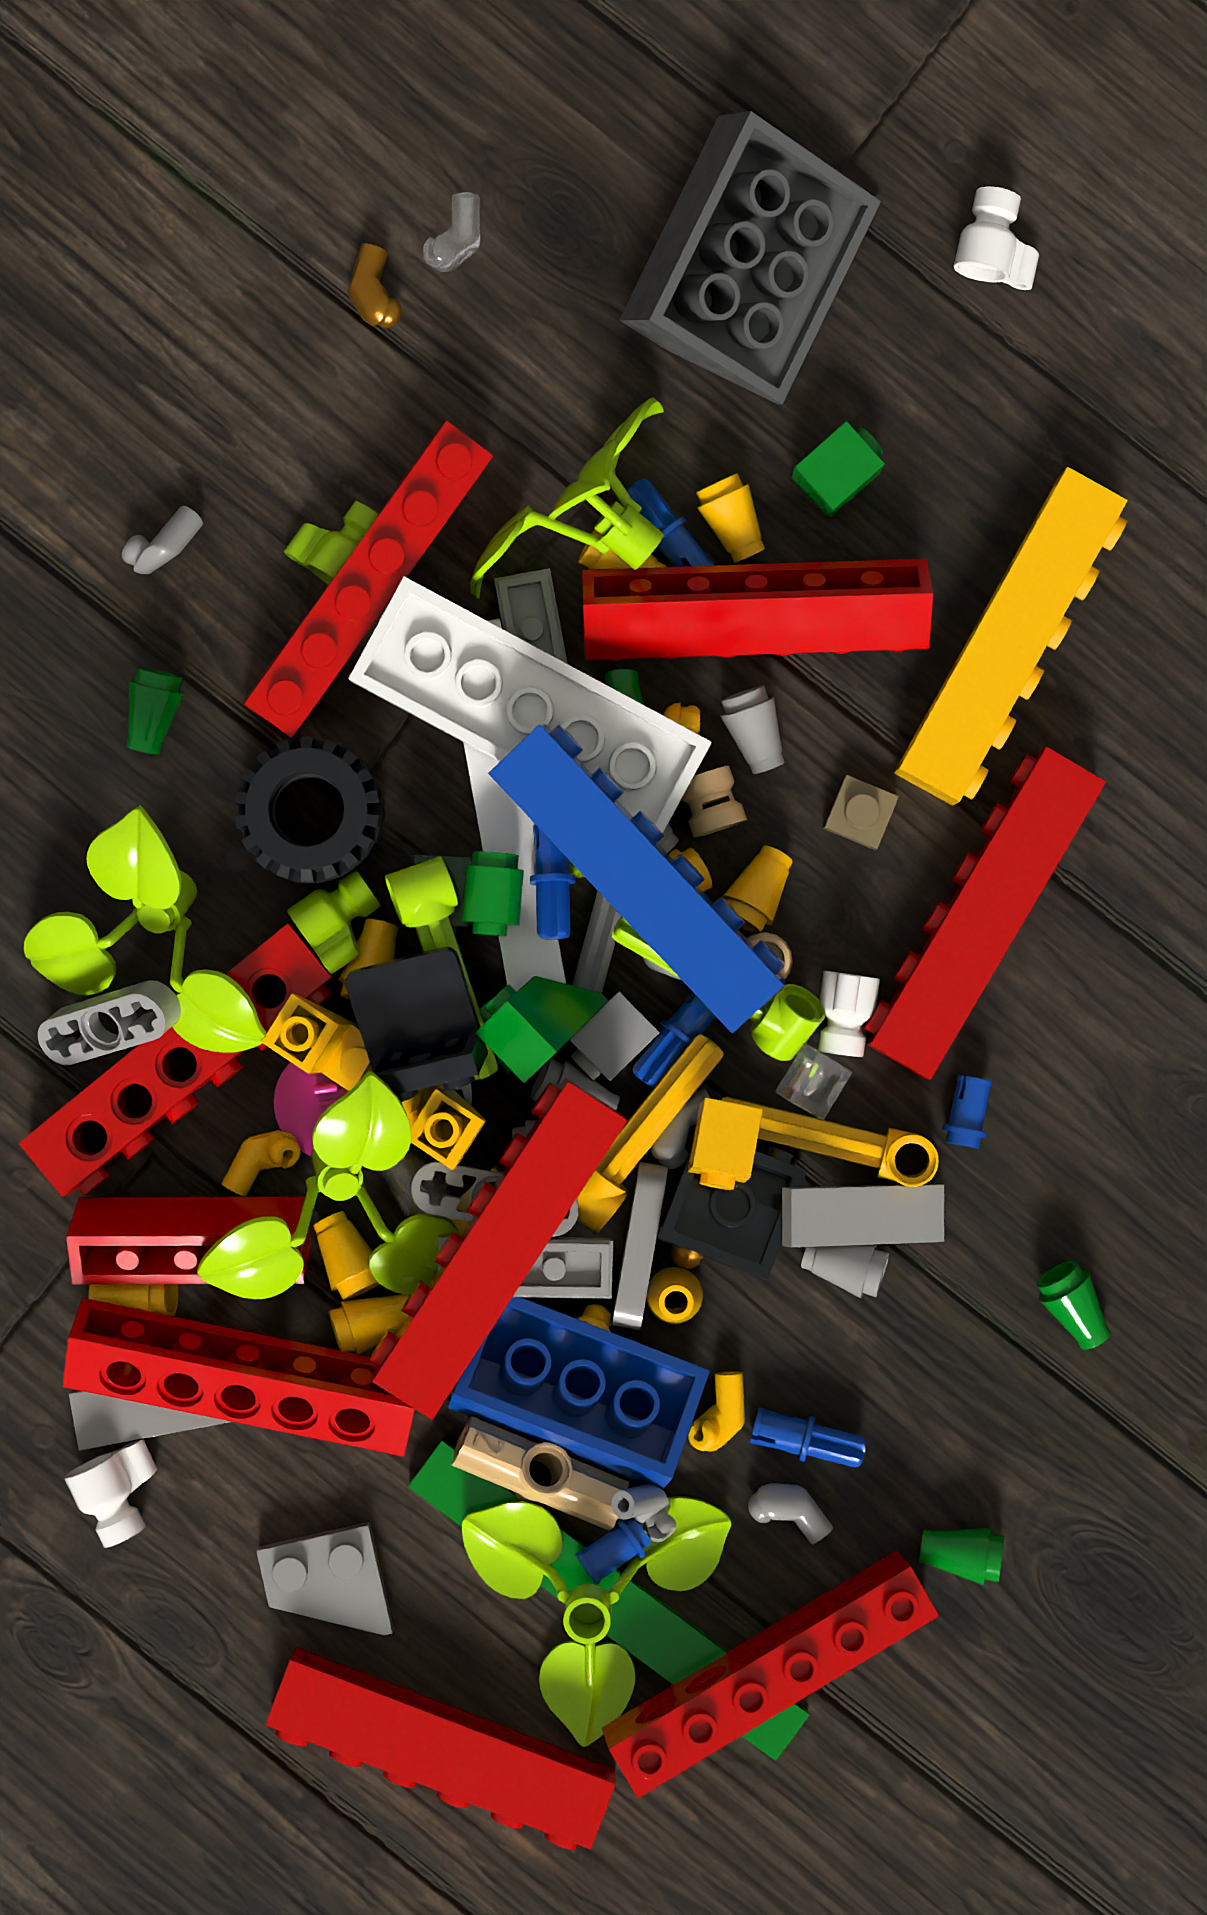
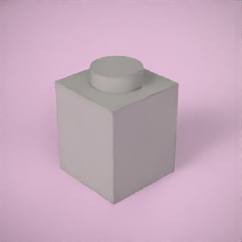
M618 992L570 1039L577 1047L570 1057L593 1080L602 1073L611 1081L659 1032Z

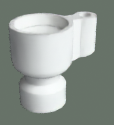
M990 186L981 187L976 190L972 208L976 220L974 223L966 226L961 232L954 262L955 271L965 277L978 281L1004 282L1016 289H1032L1039 253L1033 247L1016 239L1013 232L1009 230V225L1017 219L1021 197L1018 194L1004 188Z
M823 971L819 1000L825 1009L828 1023L820 1032L818 1051L863 1057L866 1037L861 1029L863 1023L869 1021L876 1010L880 984L879 978Z
M144 1439L132 1441L116 1451L98 1456L78 1466L64 1477L79 1510L85 1514L94 1515L97 1518L98 1523L95 1530L104 1548L120 1544L137 1535L146 1527L138 1508L130 1506L127 1501L129 1494L157 1471V1466Z

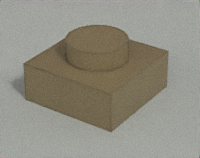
M845 775L823 829L877 850L899 796Z

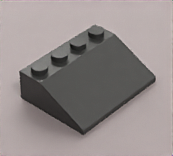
M752 111L718 116L619 321L660 347L769 401L783 404L881 201Z

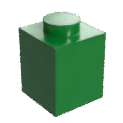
M846 421L795 466L791 478L829 520L879 476L885 465L879 458L883 454V450L868 431L864 428H859L855 431Z

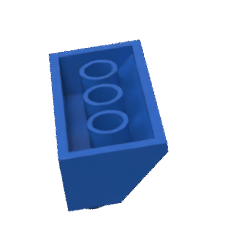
M512 1297L459 1378L448 1408L469 1417L473 1416L539 1444L544 1442L557 1444L570 1456L637 1482L657 1485L663 1490L673 1478L710 1370L524 1298Z

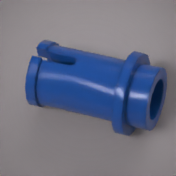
M956 1075L955 1080L957 1082L949 1124L942 1125V1130L947 1131L945 1142L979 1149L981 1138L987 1139V1133L982 1132L990 1087H992L993 1081Z
M618 1518L615 1528L583 1551L575 1554L579 1563L595 1585L599 1584L603 1578L635 1555H638L640 1558L646 1555L644 1549L651 1545L652 1542L639 1522L634 1518L624 1521Z

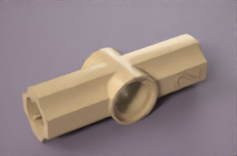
M473 1416L467 1420L459 1436L451 1466L512 1490L521 1501L535 1504L543 1503L608 1531L614 1528L618 1519L612 1510V1497L616 1492L628 1489L629 1482L569 1457L566 1451L557 1444L548 1442L537 1444ZM531 1461H538L547 1466L551 1474L550 1486H541L534 1482L529 1471Z

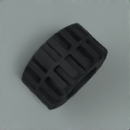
M300 737V741L291 742L286 739L276 743L278 748L271 752L264 750L256 757L259 762L252 770L247 768L241 777L245 781L242 791L236 790L234 803L238 805V815L234 817L236 828L241 830L244 838L241 840L246 850L254 855L255 861L262 867L275 873L277 876L296 883L326 884L331 883L333 879L345 877L361 862L365 863L372 855L370 853L375 842L379 843L382 835L380 827L381 821L385 820V807L382 806V793L378 783L373 778L371 771L350 750L344 749L336 742L327 739L320 741L314 737ZM306 778H319L332 784L339 792L344 804L343 819L338 830L331 838L318 845H301L292 841L284 834L278 822V807L282 796L290 786Z

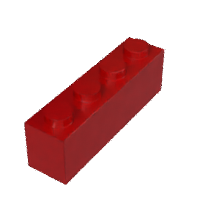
M306 1196L79 1197L66 1235L72 1284H209L200 1278L197 1273V1267L205 1253L220 1238L236 1226L259 1217H278L283 1219L289 1227L290 1235H292L297 1229ZM310 1224L305 1241L295 1247L303 1257L304 1267L300 1277L294 1284H304L311 1248Z

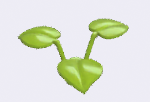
M652 397L630 414L626 421L612 433L604 446L584 465L578 474L577 481L570 484L563 491L548 517L532 511L533 509L527 505L501 527L490 540L474 569L470 581V590L476 598L479 599L484 573L503 555L518 535L535 525L543 526L591 545L603 555L612 550L634 570L644 563L664 537V533L639 513L642 507L631 499L617 478L615 468L620 452L630 441L641 422L652 415L664 412L660 402ZM612 488L622 505L615 501L609 506L597 494ZM586 500L602 514L594 526V529L602 535L600 537L555 519L569 508Z
M141 805L136 806L122 819L103 830L93 840L87 851L86 858L90 874L98 886L115 899H132L135 906L133 912L108 935L99 939L92 922L82 914L73 912L50 914L38 921L27 934L24 941L26 958L31 961L32 966L58 987L79 995H93L108 988L116 975V963L105 948L116 943L138 922L145 929L153 933H164L174 929L176 932L170 985L176 991L174 994L179 1000L181 1015L172 1028L190 1044L212 1052L234 1053L261 1045L262 1040L266 1038L267 1032L259 1021L250 997L236 981L219 971L206 969L193 971L183 980L182 967L186 933L192 925L191 920L185 914L197 897V887L189 875L179 870L169 845L148 813Z
M368 1071L348 1093L331 1104L317 1120L312 1132L313 1148L311 1151L315 1176L309 1177L306 1180L307 1194L294 1234L290 1235L287 1223L278 1217L254 1218L236 1226L220 1238L201 1259L197 1267V1273L203 1281L228 1293L248 1299H266L286 1291L296 1282L303 1271V1257L295 1247L301 1245L306 1239L317 1195L319 1192H322L325 1196L336 1201H345L355 1195L360 1200L378 1235L385 1241V1243L374 1249L368 1258L369 1268L379 1284L391 1291L402 1294H411L420 1281L429 1286L437 1274V1263L434 1262V1259L438 1253V1235H450L452 1231L458 1235L460 1233L450 1219L432 1214L411 1216L402 1221L395 1232L392 1233L386 1227L371 1200L363 1181L362 1166L376 1171L392 1168L404 1158L409 1150L412 1138L410 1122L402 1103L381 1078Z
M667 1497L670 1503L668 1514L675 1519L677 1524L675 1531L661 1542L651 1541L652 1544L644 1549L646 1555L642 1558L639 1556L633 1558L613 1586L607 1591L594 1584H583L571 1591L565 1585L559 1572L550 1566L562 1551L563 1537L557 1520L542 1506L527 1501H510L469 1513L463 1519L462 1536L466 1552L473 1567L488 1586L501 1595L510 1598L526 1599L537 1592L544 1574L555 1587L558 1593V1600L565 1604L563 1624L565 1631L573 1640L558 1644L544 1658L540 1668L539 1683L542 1696L550 1710L569 1729L582 1747H586L603 1735L602 1727L621 1716L634 1690L635 1666L629 1652L616 1642L596 1644L609 1631L612 1604L619 1600V1595L637 1570L644 1564H646L651 1580L667 1590H691L706 1581L719 1563L727 1534L731 1528L730 1517L713 1504L693 1497Z

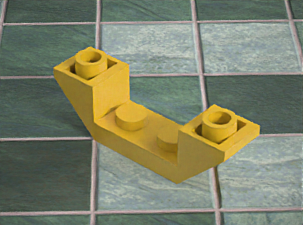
M295 993L290 995L267 1032L266 1038L262 1040L263 1044L306 1073H322L348 1091L359 1082L370 1062L358 1024ZM440 1084L419 1089L418 1095L401 1102L411 1126V1143L451 1170L457 1168L486 1122L454 1089L442 1090Z

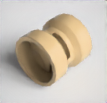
M729 766L695 775L684 793L681 801L689 805L692 814L688 823L693 838L705 836L747 821L742 803L734 800L731 791L734 779ZM720 800L722 802L721 804L703 809V806Z

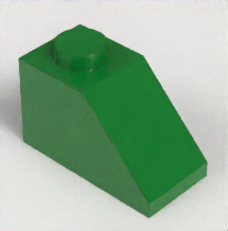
M533 976L518 991L510 984L503 988L484 1007L491 1017L475 1034L525 1083L608 1000L600 992Z

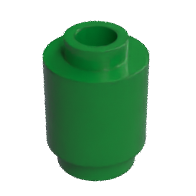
M473 851L472 865H466L461 918V921L473 922L472 934L507 936L508 925H520L524 870L518 869L519 855Z

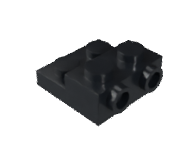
M691 1144L657 1239L762 1280H768L782 1242V1188L802 1187L807 1170L794 1166L797 1160L796 1156L774 1147L765 1146L763 1153L755 1151L751 1178L745 1183L735 1181L734 1190L713 1188L699 1184L701 1174L687 1172L692 1149Z

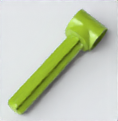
M439 856L385 875L386 884L399 920L406 927L416 928L423 951L451 947L458 953L481 1027L484 1021L449 919V915L455 911V906H458V901L442 857ZM487 1045L488 1055L479 1075L474 1076L475 1080L487 1078L498 1070L495 1054Z
M620 916L612 931L611 936L613 940L678 977L632 926ZM787 984L749 1018L752 1020L750 1026L752 1037L758 1047L769 1056L781 1061H789L795 1057L824 1020L826 1015L825 1009L820 1000L807 989L795 984Z

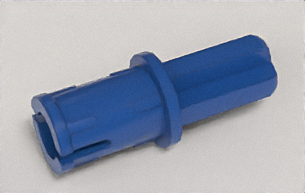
M648 479L638 480L626 490L631 499L642 507L639 513L664 533V537L657 547L673 567L715 565L713 560L709 559L684 526L687 519L684 516L678 518Z
M534 824L535 875L530 876V884L536 886L537 934L546 940L568 938L570 935L569 885L575 883V875L570 874L569 859Z
M693 991L668 1021L664 1019L661 1021L660 1026L663 1030L633 1066L635 1076L650 1088H655L695 1036L702 1035L716 1018Z
M758 1407L750 1444L772 1447L800 1455L799 1461L805 1462L806 1455L854 1468L862 1464L867 1445L866 1439L862 1436L814 1424L815 1417L809 1416V1419L805 1420L778 1414Z

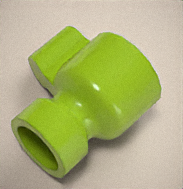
M355 501L343 517L344 527L342 530L329 531L304 523L283 552L296 563L309 569L328 585L378 513L368 506Z
M355 869L339 880L338 888L335 891L315 890L287 909V912L325 968L332 975L360 955V950L351 928L352 920L357 916L367 917L381 907V904Z

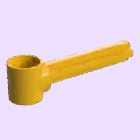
M701 1034L695 1036L624 1125L576 1200L579 1208L577 1221L596 1235L604 1227L627 1197V1189L622 1184L723 1058L724 1053L721 1048L708 1037Z
M728 1096L721 1099V1101L763 1109L758 1133L759 1140L878 1169L877 1178L897 1182L908 1187H917L929 1182L938 1168V1153L934 1145L924 1136L917 1133L889 1127L887 1135H882ZM905 1144H919L924 1147L927 1153V1164L916 1175H905L896 1168L895 1155Z

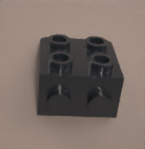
M442 947L355 969L348 974L345 980L346 990L370 1061L361 1078L368 1071L373 1072L391 1088L400 1102L418 1095L419 1089L440 1084L442 1090H453L466 1086L475 1080L474 1076L479 1075L488 1055L486 1044L475 1034L480 1028V1024L458 953L453 948Z

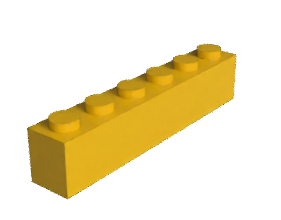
M1069 467L1062 472L893 772L894 774L952 806L959 803L963 795L971 800L974 798L989 769L981 766L991 745L1000 750L1016 723V719L1009 716L1012 707L1019 696L1026 700L1029 699L1044 673V670L1036 666L1046 646L1056 650L1071 625L1072 620L1064 616L1074 596L1083 601L1098 577L1100 570L1093 567L1092 564L1102 547L1111 551L1128 522L1120 517L1128 501L1127 499Z

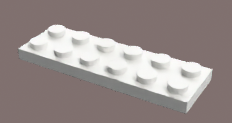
M405 576L402 578L348 678L360 687L498 761L507 756L539 724L545 723L551 730L560 724L583 748V751L576 757L592 774L599 767L604 770L624 792L617 799L618 802L633 817L639 811H642L662 834L712 743L706 738Z

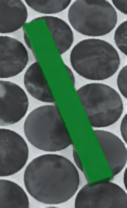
M444 1438L441 1439L408 1484L411 1490L461 1527L463 1519L469 1513L510 1501H521L512 1490L451 1466L455 1446ZM558 1524L563 1537L562 1551L550 1566L559 1572L565 1585L571 1591L583 1584H594L575 1556L577 1552L583 1551L588 1545ZM617 1568L603 1578L597 1586L605 1591L609 1590L623 1571ZM543 1574L540 1586L557 1598L558 1593L551 1580ZM633 1579L619 1595V1600L612 1604L611 1624L606 1635L671 1684L677 1683L724 1656L729 1651ZM797 1702L742 1735V1737L776 1761L810 1716L809 1710Z

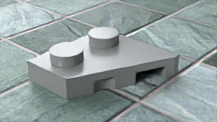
M370 1521L258 1547L256 1552L270 1608L380 1635L393 1633V1621Z

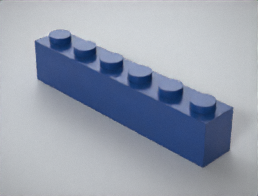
M545 723L539 724L488 774L733 1034L785 986V979L779 973L785 964L763 940H760L753 946L738 930L745 923L742 917L722 897L715 903L708 898L698 887L705 880L700 872L682 854L673 860L658 844L664 837L662 832L642 811H639L633 817L618 802L617 799L624 792L600 767L593 774L576 757L583 751V748L560 724L553 730Z

